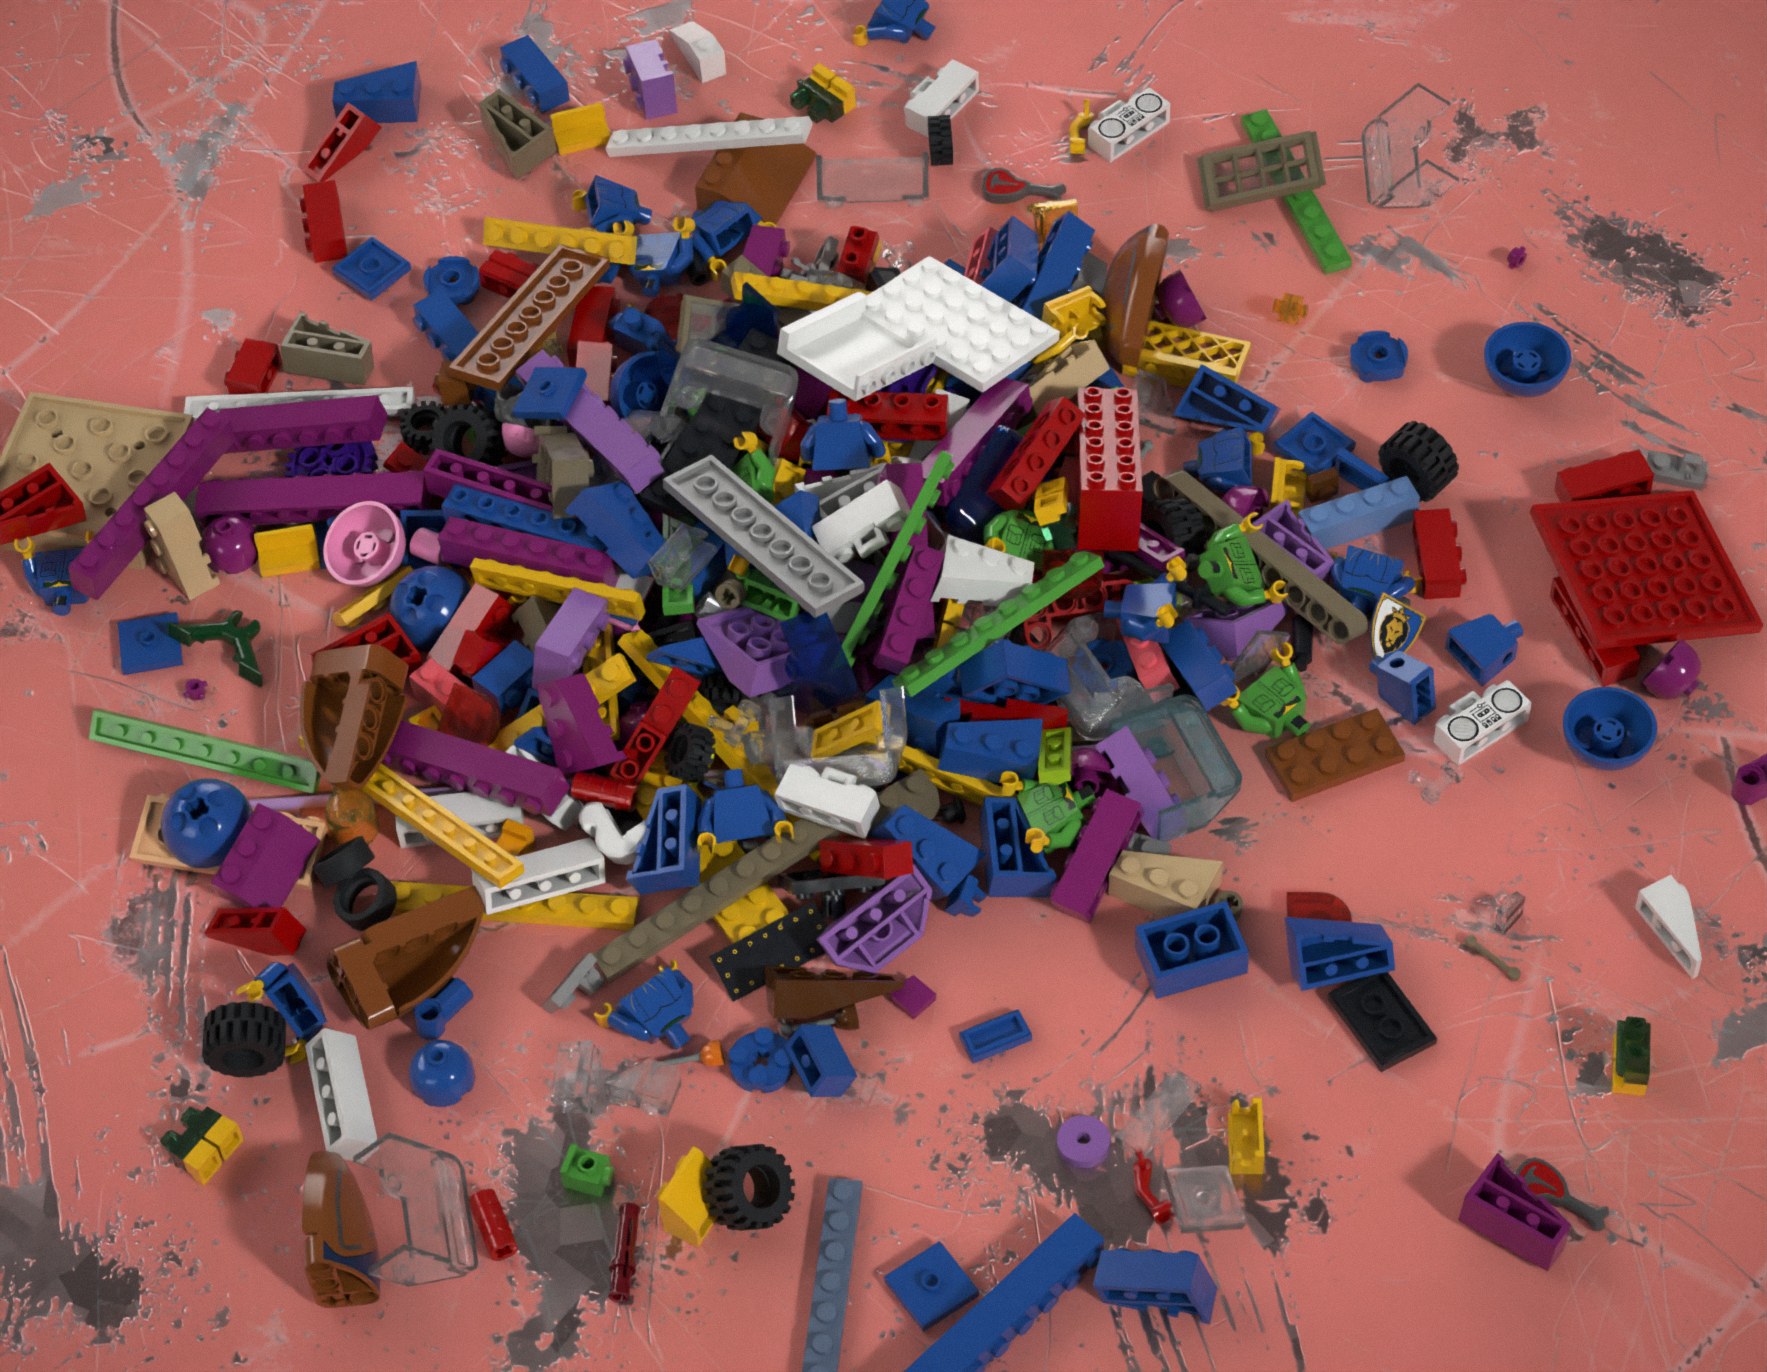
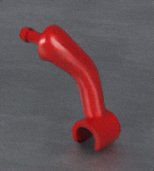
M1138 1148L1135 1150L1138 1160L1133 1164L1135 1192L1150 1209L1157 1224L1161 1225L1173 1219L1175 1214L1170 1210L1172 1207L1170 1200L1165 1199L1159 1202L1152 1194L1149 1183L1153 1163L1150 1159L1144 1158L1143 1150Z

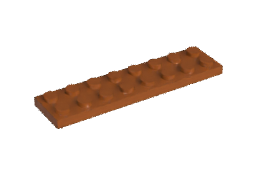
M559 244L449 365V376L495 391L503 389L516 374V370L528 361L610 268V259Z

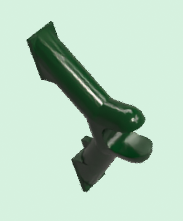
M236 610L230 613L222 622L180 625L167 622L168 636L187 647H190L197 641L204 644L206 641L223 640L234 646L236 655L232 658V661L239 664V676L258 685V687L262 686V673H260L251 641L261 630L258 620H253L247 627L238 628L236 626L240 622L243 613Z

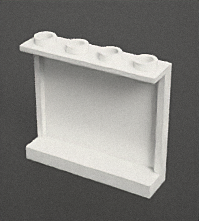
M859 291L781 328L777 354L856 402L933 363L936 357L937 337L933 336L918 344L866 313L868 296Z

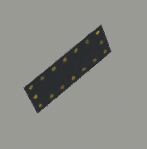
M813 901L712 954L709 958L734 1002L766 985L765 966L799 967L826 953L817 941V938L828 926Z

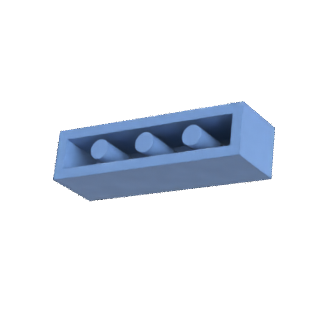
M1404 476L1298 511V519L1301 518L1306 524L1305 529L1309 535L1316 537L1326 550L1412 521L1413 511H1417L1419 508L1420 496L1409 478Z

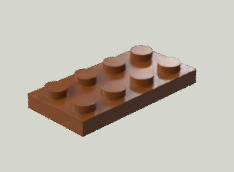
M1378 708L1265 748V756L1292 802L1405 760L1403 749Z

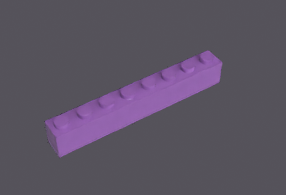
M542 349L518 368L516 373L526 386L535 367L565 366L556 355L550 357ZM583 383L565 419L559 420L565 426H568L572 433H576L581 442H584L605 465L638 494L665 472L658 462L662 457L651 444L646 447L647 443L637 431L633 433L630 425L623 418L619 420L620 418L609 405L606 407L602 399L596 393L592 394L589 387Z

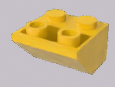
M693 1146L687 1156L683 1155L678 1160L675 1174L669 1182L663 1183L659 1189L657 1199L664 1231L699 1247L718 1216L710 1215L708 1209L711 1206L709 1203H705L703 1196L707 1195L706 1189H702L703 1181H707L708 1178L704 1173L707 1167H712L711 1160L699 1148Z

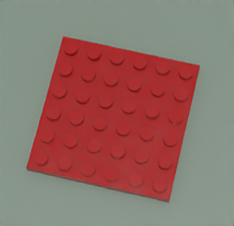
M1694 490L1532 505L1529 513L1596 650L1675 642L1681 639L1685 641L1760 633L1764 624Z

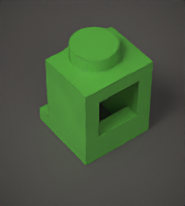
M573 1143L569 1147L560 1170L564 1188L598 1197L602 1196L605 1186L611 1185L615 1168L611 1166L610 1156L578 1148V1145Z

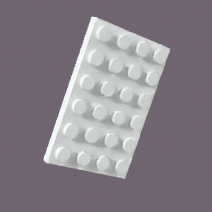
M930 256L867 295L866 313L918 344L933 336L937 337L936 357L933 364L982 393L1059 341L1060 331Z

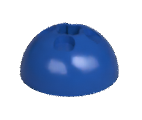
M1516 322L1499 328L1488 338L1484 349V361L1489 376L1503 391L1518 397H1537L1550 392L1564 379L1571 363V350L1563 336L1554 329L1534 322Z
M648 351L630 357L617 369L610 384L609 399L611 408L620 418L619 420L623 418L630 425L633 433L637 431L644 438H650L661 420H671L670 408L675 363L662 353ZM684 388L683 406H682V407H685V406H686V389H685V388Z
M443 566L421 567L408 573L396 585L391 595L389 612L418 651L430 652L471 590V586L461 574Z
M1598 687L1580 693L1568 704L1563 716V733L1572 753L1584 764L1598 770L1617 771L1633 766L1646 756L1656 738L1657 721L1648 704L1637 695L1620 688Z
M212 778L194 780L176 790L167 801L161 818L162 837L169 852L183 864L196 868L222 865L253 810L246 796L230 783Z

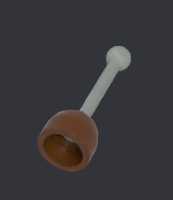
M851 1004L839 1008L833 1018L797 1025L785 1023L781 1026V1033L784 1036H790L800 1025L836 1024L843 1030L860 1029L856 1006Z

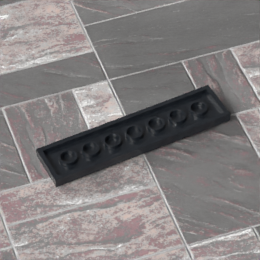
M751 328L662 463L661 467L665 472L646 487L641 495L640 503L693 528L696 526L699 518L663 488V479L710 455H713L729 470H732L744 451L734 446V438L741 437L745 440L742 432L756 433L798 367L777 354L779 340Z

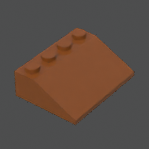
M740 112L734 122L764 119ZM803 143L717 149L695 185L697 209L703 211L719 200L734 203L745 202L763 218L762 221L764 223L772 222L776 225L817 154Z

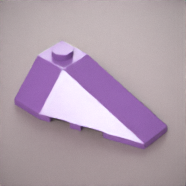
M1266 599L1265 603L1246 607H1237L1228 601L1225 603L1231 606V610L1226 617L1216 611L1213 612L1210 608H1205L1185 617L1184 621L1189 619L1195 629L1201 626L1210 640L1207 646L1209 647L1214 644L1226 661H1238L1243 659V655L1255 650L1289 612L1291 607L1284 601L1275 604L1269 599Z

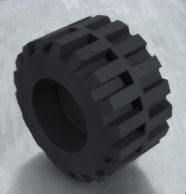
M468 404L452 405L448 407V412L442 411L438 415L440 420H434L432 424L435 428L434 432H429V438L432 439V444H428L429 451L435 452L437 448L465 457L462 451V438L465 432L473 427L476 432V445L472 453L465 458L490 466L503 465L501 459L502 457L506 458L508 454L505 451L502 438V423L495 418V412L486 408Z
M1416 421L1405 423L1382 444L1381 449L1378 451L1380 457L1378 459L1379 464L1382 466L1383 473L1389 477V481L1407 476L1420 496L1419 502L1432 500L1458 474L1459 464L1456 462L1458 459L1456 454L1453 453L1451 445L1435 429L1429 428L1424 423H1417Z
M1180 497L1145 502L1141 508L1140 522L1185 550V570H1191L1200 563L1199 555L1206 551L1204 544L1207 543V537L1204 532L1206 531V526L1202 523L1203 517L1200 512H1196V506L1193 503L1189 504L1187 499Z
M232 1002L216 1007V1010L208 1012L204 1019L203 1062L210 1066V1069L233 1077L249 1078L274 1072L277 1070V1067L283 1064L285 1059V1018H282L283 1015L279 1011H274V1008L260 1003Z
M765 1144L734 1146L723 1149L719 1152L720 1156L712 1158L710 1161L712 1167H707L704 1173L708 1178L707 1181H703L702 1189L707 1191V1195L703 1196L704 1202L709 1203L711 1206L708 1209L710 1215L718 1216L717 1223L727 1225V1229L744 1231L767 1229L773 1227L774 1223H780L784 1219L782 1214H787L791 1209L788 1204L789 1201H794L795 1193L791 1192V1186H795V1180L790 1179L789 1174L793 1171L790 1165L784 1164L786 1158L782 1154H776L775 1148L771 1146L765 1147ZM747 1172L754 1183V1195L751 1202L747 1200L743 1188Z

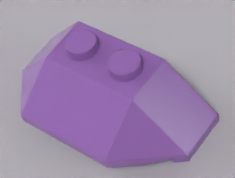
M913 864L914 873L893 877L886 881V885L877 887V891L869 893L833 921L817 938V941L836 966L868 973H877L923 936L929 900L933 890L915 864Z

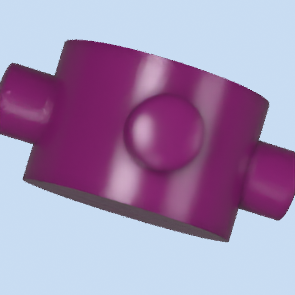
M1521 246L1520 249L1517 247L1512 249L1507 257L1509 268L1513 269L1514 266L1518 268L1524 263L1527 254L1524 252L1526 250L1525 247Z
M199 679L187 680L185 685L186 692L183 696L191 700L204 699L205 687L208 686L205 680L202 682Z

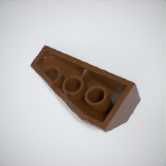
M765 966L764 969L768 1011L773 1018H777V1021L781 1023H795L796 1019L810 1018L903 989V981L897 975L854 972L851 978L847 977L845 973L832 969H826L825 972H821V975L807 971V967Z

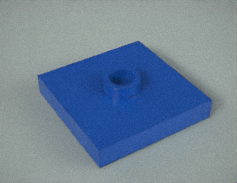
M374 237L369 238L332 267L333 275L371 301L411 270L409 261Z
M535 367L512 410L516 418L565 419L588 374L584 368Z
M1312 411L1273 443L1272 450L1286 460L1303 462L1304 469H1301V471L1310 476L1334 467L1336 464V454L1342 448L1351 453L1356 447V442Z
M177 612L118 622L123 675L184 665L182 643L168 636L167 622L180 625Z
M940 1241L884 1276L886 1285L923 1332L979 1296V1290Z

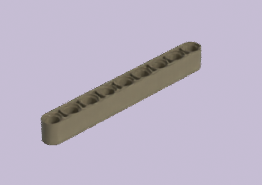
M1178 469L1156 479L1153 483V492L1158 500L1180 497L1187 499L1189 504L1193 503L1196 506V512H1200L1203 517L1202 523L1206 526V531L1204 532L1208 541L1216 531L1236 522L1239 525L1244 519L1184 470ZM1260 530L1253 534L1242 533L1248 539L1265 587L1269 589L1276 581H1284L1286 583L1284 587L1276 590L1279 594L1288 593L1283 601L1337 644L1343 645L1365 634L1368 629V621L1359 609Z

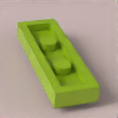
M1071 727L1042 730L1038 763L1039 784L1059 785L1065 781H1071Z

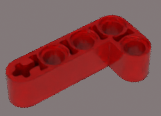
M1113 579L1078 584L1065 593L1069 601L1064 609H1059L1055 600L1019 624L1021 641L1025 646H1031L1033 649L1046 648L1051 643L1053 634L1050 617L1104 610L1105 600H1123V596L1122 598L1108 597L1107 591H1119L1121 588L1125 589L1126 586L1134 583L1126 579ZM1091 588L1095 589L1098 593V600L1094 605H1089L1085 599L1087 591ZM1034 627H1039L1043 632V637L1039 643L1035 644L1030 639V632Z

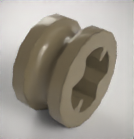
M728 579L717 587L715 597L720 606L731 610L745 601L747 592L745 586L740 581ZM728 589L730 590L729 593H732V592L734 593V596H735L734 599H732V596H733V595H730V596L728 595V592H727Z
M1234 891L1220 892L1216 896L1214 904L1226 900L1232 903L1231 912L1236 921L1242 914L1243 900L1241 896Z

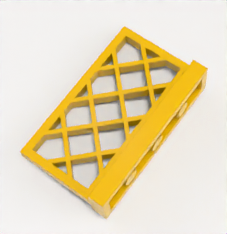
M1151 321L1148 331L1157 332V335L1146 336L1143 347L1148 349H1142L1138 367L1123 365L1122 374L1188 388L1201 364L1237 384L1251 350L1252 342ZM1180 337L1185 340L1175 343L1172 338ZM1164 341L1168 345L1158 349L1154 344ZM1209 343L1213 346L1203 349L1199 344ZM1192 347L1196 352L1186 355L1182 350ZM1237 349L1242 352L1231 355L1227 350ZM1220 353L1223 356V358L1217 360H1213L1210 357L1211 355Z

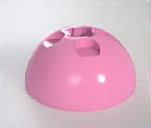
M375 501L356 503L341 512L327 532L323 548L326 567L334 578L347 585L368 587L379 584L389 578L400 566L406 549L405 532L399 518L384 504Z

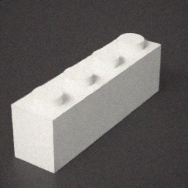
M471 791L428 796L487 838L500 837L502 826L507 818L524 824L522 807L516 805L507 806L499 800L490 797L486 799L481 798ZM396 815V832L401 848L436 844Z
M591 837L515 857L523 863L525 873L502 889H499L472 869L473 886L475 885L482 898L486 915L606 883L604 856Z
M324 1028L305 1047L326 1151L338 1153L346 1160L360 1162L378 1146V1140L356 1036Z

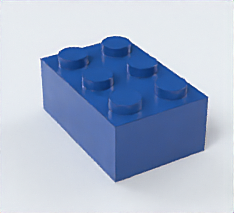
M997 640L993 642L992 646L979 651L959 665L962 694L964 697L1004 708L1008 698L1046 705L1071 693L1067 660L1065 658L1055 656L1052 652L1034 650L1031 646L1017 645L1011 643L1010 640Z
M1227 900L1135 926V949L1156 999L1248 973L1249 951Z

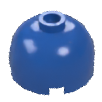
M447 1040L428 1042L419 1048L411 1059L409 1067V1078L413 1093L423 1099L425 1104L435 1107H446L461 1101V1096L466 1094L468 1090L469 1092L472 1090L476 1077L469 1054L462 1046Z

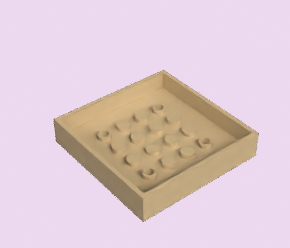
M29 392L0 456V492L50 462L83 502L87 519L85 522L30 537L35 543V549L32 554L42 551L85 548L87 546L85 541L86 532L89 530L93 531L95 536L191 427L195 422L193 415ZM27 538L19 540L21 549H26L29 545ZM150 540L126 568L144 570L153 549ZM14 542L0 545V549L17 551L14 547Z

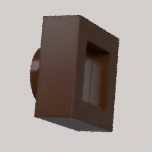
M1332 467L1307 476L1306 496L1311 503L1326 500L1338 494L1339 474L1336 469Z

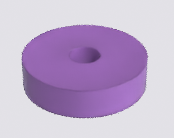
M1087 1115L1075 1116L1065 1121L1059 1128L1057 1133V1150L1060 1157L1067 1164L1076 1168H1091L1099 1165L1107 1157L1110 1150V1134L1105 1124L1099 1119ZM1085 1139L1089 1142L1087 1144H1080L1078 1141Z

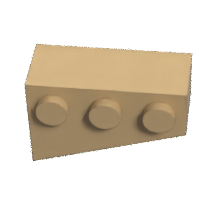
M1095 340L1071 343L1058 355L1035 364L1018 380L1029 384L1030 397H1032L1033 401L1031 410L1020 420L1021 423L1035 421L1048 401L1062 396L1068 399L1072 398L1078 393V388H1085L1110 369Z
M176 492L143 508L147 518L144 525L149 535L153 538L150 540V544L156 555L159 556L156 559V563L164 575L169 573L189 600L221 584L218 576L207 565L211 562L207 553L202 555L199 541L202 538L191 512Z
M1123 850L1109 873V895L1164 918L1209 906L1222 883L1223 861Z

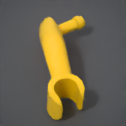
M1084 99V112L1079 113L1069 127L1071 155H1085V138H1080L1079 134L1081 129L1089 124L1095 116L1094 113L1089 112V99Z
M1071 322L1067 328L1068 333L1059 339L1058 342L1031 359L1030 362L1037 364L1058 355L1076 339L1086 338L1089 333L1088 329L1082 328L1077 335L1076 328L1079 322Z

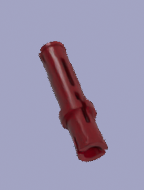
M629 1202L622 1203L619 1206L614 1259L609 1264V1271L612 1273L608 1298L619 1303L629 1301L632 1275L636 1272L634 1253L641 1208L637 1204Z

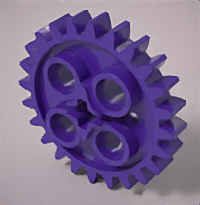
M371 441L297 447L294 448L296 453L287 454L290 462L284 464L287 470L284 473L285 478H293L297 475L314 477L323 476L324 474H374L373 471L378 470L375 462L378 460V456Z

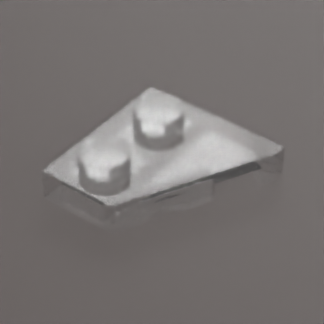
M1138 369L1131 389H1137L1139 424L1174 436L1177 423L1173 420L1171 412L1173 406L1171 398L1167 394L1166 378Z

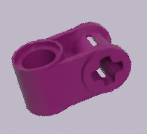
M1767 753L1759 759L1742 765L1738 769L1731 790V795L1736 802L1742 805H1752L1767 797Z

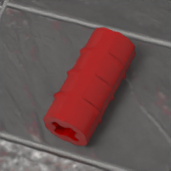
M583 771L576 772L571 787L572 798L583 800L586 803L599 802L603 806L632 812L637 805L639 785Z
M483 1189L474 1193L469 1198L468 1203L491 1260L501 1261L511 1257L518 1250V1246L495 1190Z

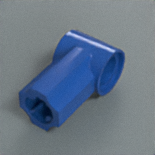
M452 977L432 998L425 999L415 1007L416 1030L420 1037L426 1040H433L442 1036L445 1031V1024L473 998V992L464 981L458 977Z

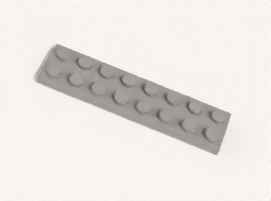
M713 455L663 479V488L814 618L864 592V582Z

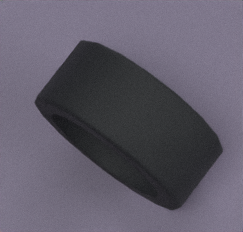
M358 836L323 856L312 868L323 886L328 888L365 867L375 858V855L363 836Z
M369 867L362 868L339 883L334 894V909L337 915L353 929L364 931L390 918L396 907L397 893L395 886L378 870ZM371 885H378V893L374 903L367 910L359 914H353V903L357 895Z

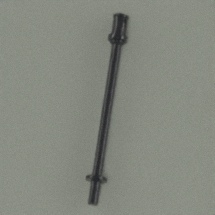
M1061 516L1059 521L1049 523L1050 530L1056 528L1077 539V526L1064 520ZM1098 550L1154 580L1164 573L1126 551ZM1174 579L1176 591L1193 599L1192 608L1199 610L1204 605L1225 617L1229 614L1231 606L1209 595L1210 586L1205 584L1197 589L1184 581Z

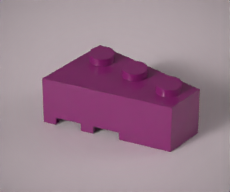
M584 673L536 685L547 724V732L555 754V762L563 775L627 759L623 750L617 751L610 737L614 732L610 724L604 725L597 711L601 706Z
M1497 1153L1465 1195L1458 1220L1548 1271L1565 1247L1571 1224L1543 1196L1538 1198L1526 1186L1527 1181L1520 1174L1516 1176L1504 1164L1505 1159Z

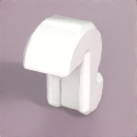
M590 802L583 806L579 814L580 825L587 834L595 838L598 849L615 864L627 865L635 862L637 858V853L635 852L637 845L642 843L647 830L645 826L646 820L623 835L610 811L605 809L602 803Z

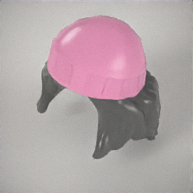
M512 383L506 384L503 389L496 391L494 406L495 418L502 423L504 446L513 455L530 458L532 454H538L539 436L534 435V426H556L557 419L516 418L512 410L523 389L520 386L515 387Z

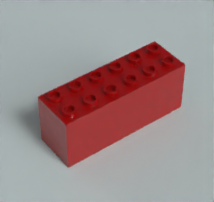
M1098 387L1078 388L1077 407L1086 416L1075 431L1074 445L1077 550L1138 551L1143 487L1137 389L1124 387L1117 389H1102Z

